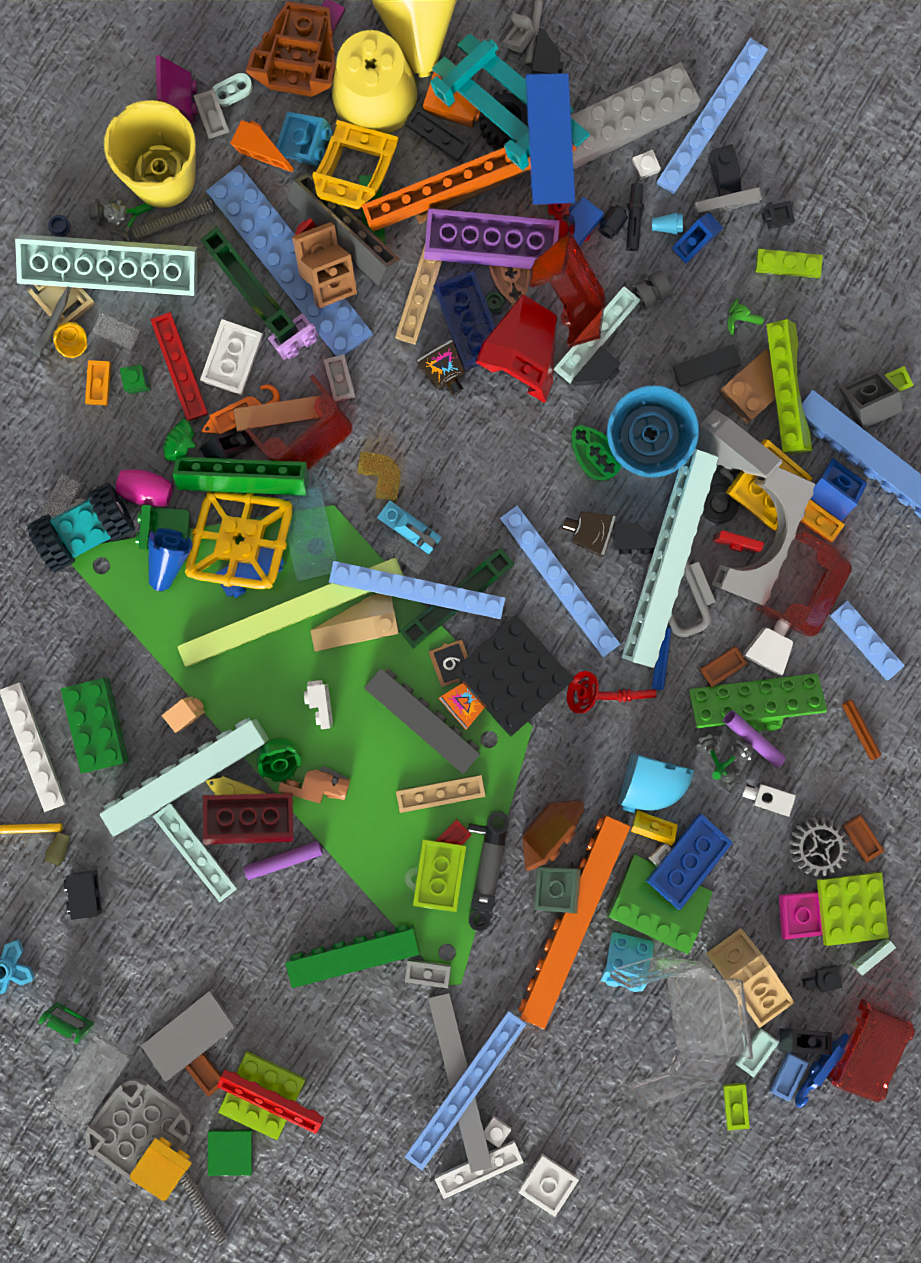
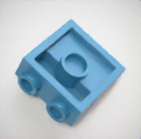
M287 111L276 147L286 158L296 159L299 163L318 166L319 161H322L325 155L324 146L326 140L329 141L332 136L331 125L324 118Z

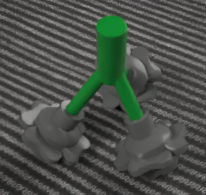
M109 198V202H106L103 206L98 199H95L94 204L89 205V216L98 225H101V221L105 217L110 224L120 225L121 221L125 220V214L132 213L128 224L124 225L121 230L110 229L109 232L112 234L111 241L131 242L129 234L137 216L154 209L153 206L147 203L126 209L124 205H121L122 201L120 199L115 200L114 198Z
M708 733L699 737V742L695 744L698 748V753L712 756L716 765L712 777L720 782L721 787L728 786L732 788L735 783L740 782L739 775L741 771L732 762L738 759H742L744 762L751 761L752 746L746 740H732L731 749L733 753L730 754V758L727 761L720 763L715 754L718 751V747L722 744L719 736Z

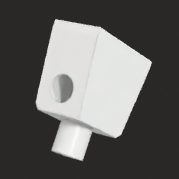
M778 620L773 630L767 627L762 628L743 652V657L777 675H783L793 645L792 640L784 637L790 626Z
M746 784L743 797L755 800V806L788 817L796 797L794 794L760 784L759 788ZM764 793L771 795L769 802L762 800Z

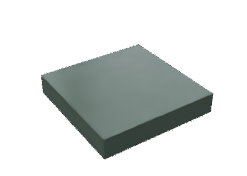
M539 866L537 870L534 910L577 914L581 869Z

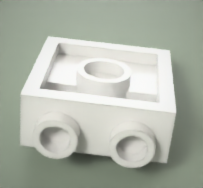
M322 680L307 682L308 686L307 691H304L305 704H309V708H319V711L315 712L317 725H321V729L334 727L328 684H323Z

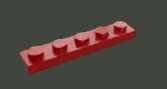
M169 312L150 319L186 419L190 422L209 415L172 313Z
M224 1070L217 1085L218 1088L314 1134L318 1132L324 1120V1117L317 1111L302 1107L298 1102L288 1100L275 1091H269L254 1081H248L240 1077L236 1072Z

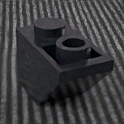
M614 523L613 551H619V555L632 554V550H640V554H653L657 541L637 523Z

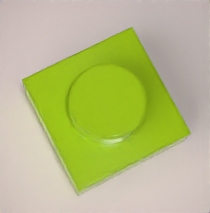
M905 366L885 374L886 378L900 392L913 386Z

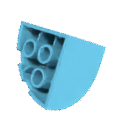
M631 753L618 804L623 805V810L635 813V809L652 811L667 808L676 803L686 793L691 784L694 770Z

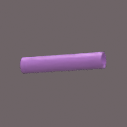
M730 711L725 715L723 722L743 740H746L752 748L774 767H780L785 762V755L735 711Z
M315 841L245 865L244 872L247 879L251 880L321 856L323 851L319 841Z

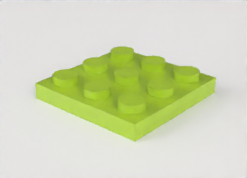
M881 872L817 879L823 944L825 946L889 938Z
M249 1051L246 1052L237 1071L240 1077L248 1081H254L261 1087L269 1091H275L280 1096L296 1101L306 1078ZM227 1092L218 1113L275 1140H278L287 1121Z

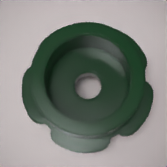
M490 292L484 298L483 304L490 313L500 312L504 308L505 300L501 294Z

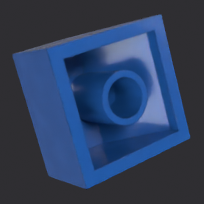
M832 458L815 480L811 500L842 521L858 504L867 483Z

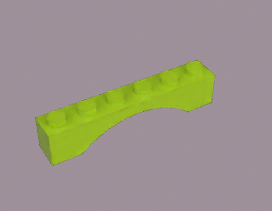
M788 319L769 323L766 326L782 451L789 455L812 451L810 430L803 411L798 386L797 351L799 344L796 324Z

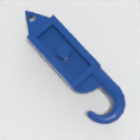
M844 1033L836 1041H832V1055L822 1054L819 1061L811 1065L809 1077L795 1097L796 1107L801 1108L809 1101L806 1095L810 1090L815 1089L818 1085H822L845 1052V1045L850 1037L847 1033Z

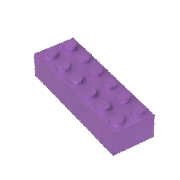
M428 208L424 259L554 271L557 258L559 220Z

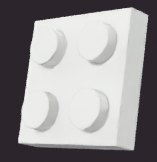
M542 1153L518 1189V1193L556 1217L578 1183L579 1177Z

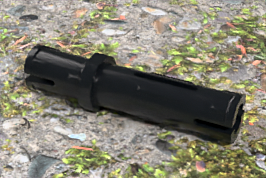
M640 183L631 184L630 202L627 204L629 215L626 250L633 252L639 250L641 214L644 210V204L642 203L644 185Z

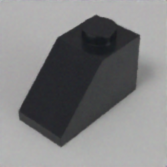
M539 28L532 74H562L564 62H560L561 52L545 30Z
M733 144L712 150L708 161L719 196L742 191L740 167Z
M600 346L573 378L571 384L580 386L604 384L608 379L612 381L620 372L617 369L620 362Z
M237 429L211 437L200 449L205 458L232 459L255 444L247 430L237 431Z
M780 1029L779 1051L832 1055V1032Z

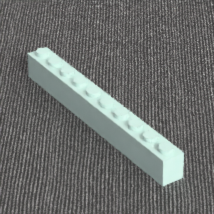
M694 449L688 461L679 468L623 651V659L655 667L656 661L659 658L662 641L665 638L667 624L672 615L674 601L678 596L681 578L684 576L685 565L691 553L692 542L697 533L699 519L704 510L707 494L710 491V483L717 468V456Z

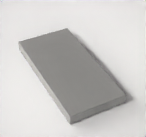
M209 991L142 1044L141 1047L164 1081L167 1082L233 1030L236 1025L213 992Z

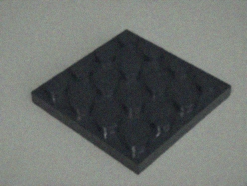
M517 615L453 670L454 674L510 737L574 680Z

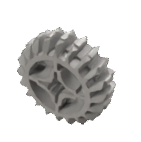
M812 817L811 824L808 820H804L803 824L805 827L797 825L796 828L800 832L798 834L792 832L791 834L796 837L795 841H789V844L795 846V848L789 849L791 854H796L792 860L798 862L797 867L799 869L804 868V872L807 874L812 871V875L818 876L820 871L822 876H826L827 869L830 873H835L833 866L841 868L839 860L846 861L847 859L842 854L849 853V849L843 848L844 845L849 844L848 840H842L846 833L843 831L839 832L841 826L838 824L834 825V821L830 819L826 822L824 817H820L819 822L817 818ZM825 829L832 836L820 838L815 833V830ZM808 836L809 844L807 847L804 848L803 851V843L805 838ZM817 842L823 844L820 846V851L816 850L818 847ZM834 843H835L834 852H833L832 856L830 857V856H829V849H830V847H832V846L834 845ZM818 855L823 863H810L806 857Z

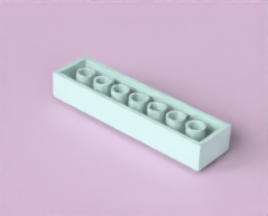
M21 234L15 239L17 283L194 296L197 292L198 247Z
M250 718L242 720L235 725L237 729L233 732L230 729L216 737L218 741L215 743L213 741L207 742L197 748L199 753L195 754L193 752L178 760L180 762L178 766L173 764L160 771L162 776L158 777L156 775L141 783V789L139 787L133 788L122 795L123 800L119 798L103 807L105 811L99 815L112 836L114 837L126 831L260 748L261 745L270 739L257 719L251 720Z

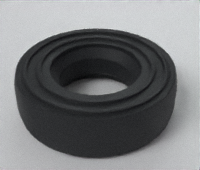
M716 484L710 487L702 513L709 521L725 523L737 514L740 504L726 493L729 486ZM721 495L727 499L728 507L725 511L717 512L712 508L711 502L715 496Z

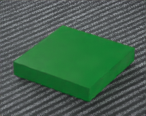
M252 1129L208 1130V1176H252Z

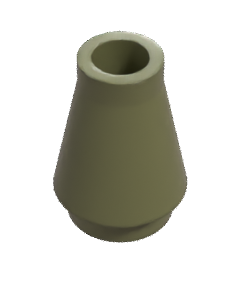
M58 832L44 853L46 855L44 860L61 866L62 861L65 862L70 836Z

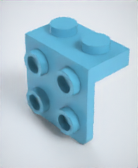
M617 932L612 933L607 962L602 971L600 981L606 982L609 986L627 987L628 990L634 992L643 991L649 982L653 942Z

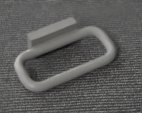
M688 559L684 573L701 611L702 620L698 624L683 629L678 626L672 612L668 626L679 637H688L706 629L711 621L708 605L716 602L700 563L696 562L690 565ZM651 561L649 562V564H648V566H647V573H648V569H649V566H650Z

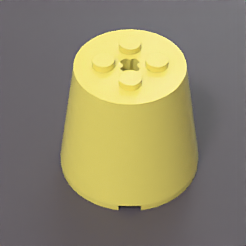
M375 30L358 32L349 37L339 50L332 85V100L336 113L343 122L390 134L405 125L406 120L416 107L417 83L413 72L397 42L383 32Z
M153 100L133 103L125 107L126 110L117 117H114L106 130L104 149L108 163L115 174L143 202L158 208L178 205L190 195L196 179V141L191 124L178 109L167 103Z

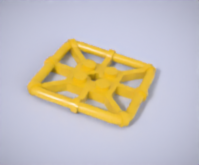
M207 492V496L202 502L196 528L192 530L193 545L187 557L185 570L187 577L221 583L227 587L232 585L255 589H270L273 587L272 584L275 582L283 550H286L287 547L286 538L293 509L291 502L278 498L256 496L254 493ZM217 499L245 503L242 517L227 516ZM211 503L222 517L219 533L204 531ZM253 504L279 507L261 521L250 519ZM283 517L277 540H264L266 527ZM242 535L244 541H240L237 545L235 539ZM201 539L215 540L214 552L195 564ZM261 547L274 549L268 576H266L257 562ZM219 559L230 561L225 575L201 572ZM238 562L252 564L262 580L235 577Z

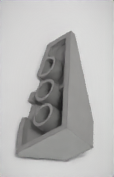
M715 409L699 425L695 449L717 456V464L724 466L726 469L732 470V468L743 470L747 474L768 478L782 463L779 457L731 419Z

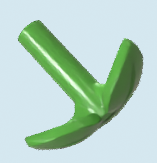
M738 298L733 301L728 311L731 315L727 318V326L731 335H734V323L737 320L762 325L764 322L763 316L751 314L749 308L738 304Z

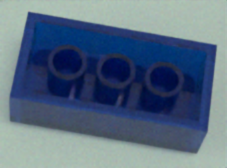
M472 270L433 285V292L464 371L480 366L476 363L482 343L496 327L475 271Z

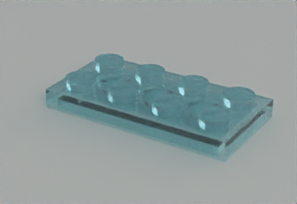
M321 487L307 490L306 496H278V499L290 501L293 505L287 539L297 581L331 574L333 561L338 562Z

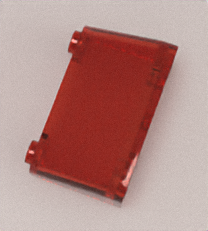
M862 998L858 1006L862 1013L861 1018L857 1016L856 1021L858 1025L841 1062L838 1061L836 1064L838 1068L836 1070L832 1069L827 1079L836 1088L878 1103L886 1098L888 1093L887 1087L908 1041H911L914 1037L915 1029L913 1028V1023L908 1019Z

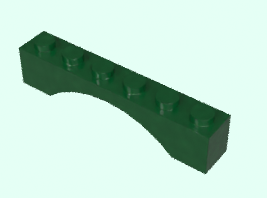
M215 227L200 239L206 251L280 344H283L299 332L294 322L263 287L218 227Z
M500 548L455 587L482 593L514 567L515 564L504 550ZM431 605L399 632L414 649L458 613L459 610Z

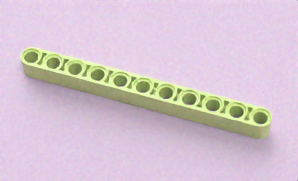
M397 558L369 568L404 576ZM331 583L181 644L177 648L184 666L188 667L366 595L371 591Z

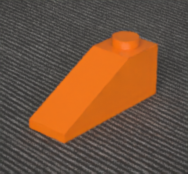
M241 120L230 144L240 154L293 172L294 168L264 133L262 126L254 121L248 123Z

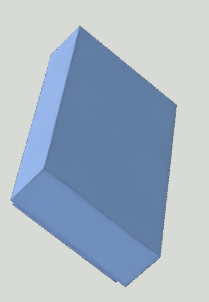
M787 1052L769 1089L770 1093L790 1102L809 1062L791 1052Z

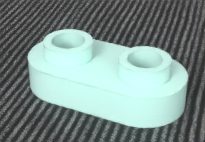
M238 73L216 84L213 88L220 107H227L247 97L252 92L253 85L248 75ZM240 85H245L244 89H238ZM225 94L226 98L219 99L220 95Z

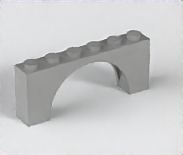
M779 467L768 478L756 476L754 484L760 486L770 496L777 512V531L770 548L761 558L749 565L742 567L720 565L712 582L713 586L765 606L766 601L771 596V589L779 577V570L783 561L787 558L789 546L796 536L797 527L805 515V508L813 496L815 483Z

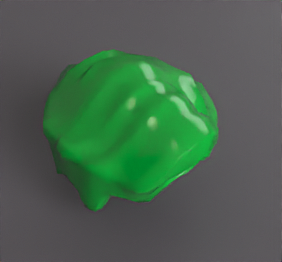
M181 419L171 432L167 434L163 444L164 458L167 461L175 462L176 457H185L188 448L195 447V443L192 440L195 433L187 419Z

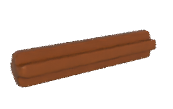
M848 700L844 702L842 707L869 759L875 760L879 758L881 752L854 701Z

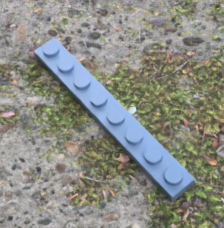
M752 38L748 40L656 184L672 194L676 193L767 53L768 49Z
M516 506L500 518L502 523L599 654L604 657L620 645L618 640L520 508Z
M333 561L329 583L496 619H501L505 602L504 597Z
M507 1011L405 1154L407 1160L423 1171L524 1029L526 1022L511 1011Z

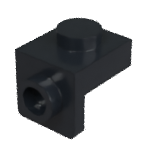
M791 201L777 204L768 202L764 210H762V219L764 223H767L768 229L794 224L795 218Z

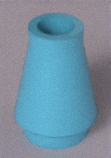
M676 212L652 218V231L672 234L683 232V214H677Z

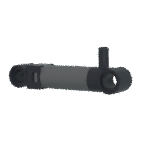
M495 810L489 814L486 826L472 823L468 825V832L484 835L471 900V908L473 909L469 913V925L475 931H484L489 927L490 914L488 911H493L509 827L507 815L500 810ZM500 816L504 819V824L498 828L494 827L492 820L494 817ZM476 914H483L486 919L483 923L478 924L474 922L473 918Z

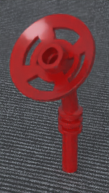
M581 671L576 674L567 690V704L570 710L577 714L589 711L596 700H618L619 702L622 700L626 702L628 700L631 702L632 699L657 698L656 689L631 691L630 689L627 691L623 689L621 691L618 689L617 692L599 691L597 677L589 671ZM588 677V680L579 683L581 680ZM575 690L579 700L577 703L574 700Z

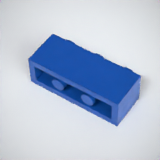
M261 547L257 562L267 576L274 549ZM283 557L281 558L278 573L283 570L282 566L286 564ZM238 562L235 577L262 580L252 564ZM228 566L221 569L215 574L225 575L227 573ZM220 583L228 597L234 596L238 598L246 593L245 589L247 587L235 585L227 587Z

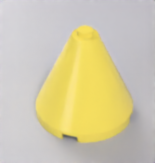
M372 0L373 6L391 36L401 48L413 73H418L419 77L432 76V67L438 63L457 0Z

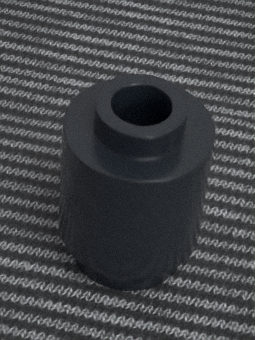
M619 205L610 206L599 223V233L608 239H613L614 236H617L628 219L627 211Z

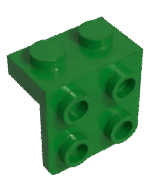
M142 505V510L138 511L137 519L138 523H140V532L136 534V545H139V549L148 551L150 532L156 533L160 528L179 531L182 533L181 537L187 540L190 521L189 511L155 508L151 505Z

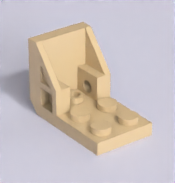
M742 928L706 953L759 1028L795 1003L768 961Z

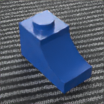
M585 197L580 202L576 200L568 210L570 212L568 220L572 223L574 235L569 242L568 248L573 252L578 250L596 228L604 214Z

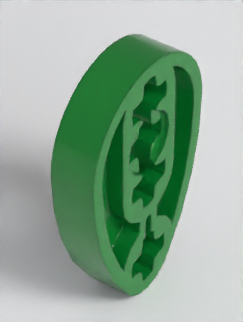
M583 425L576 426L572 430V449L584 473L596 481H607L613 478L619 472L622 465L612 454L607 436ZM576 431H579L580 433L584 431L586 433L584 436L586 440H577ZM591 447L594 449L598 447L600 449L598 454L600 457L604 455L607 457L605 460L607 465L613 464L612 474L611 472H604L605 466L602 463L600 465L596 463L598 461L596 455L590 456Z

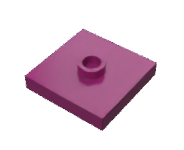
M818 890L779 895L782 939L822 935Z

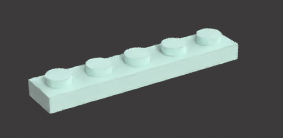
M623 287L557 364L554 371L571 383L600 346H603L637 306L640 299L626 287Z
M169 803L153 816L219 902L238 889L233 880L207 847L203 845V842L172 803Z

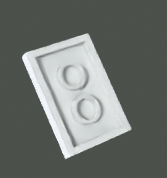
M221 319L200 381L242 396L260 347L263 333Z

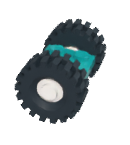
M110 483L88 493L89 499L51 518L47 514L27 524V531L32 539V544L36 547V551L40 554L42 561L45 562L52 572L55 573L75 562L74 557L109 539L116 541L135 531L134 523L127 512V508Z

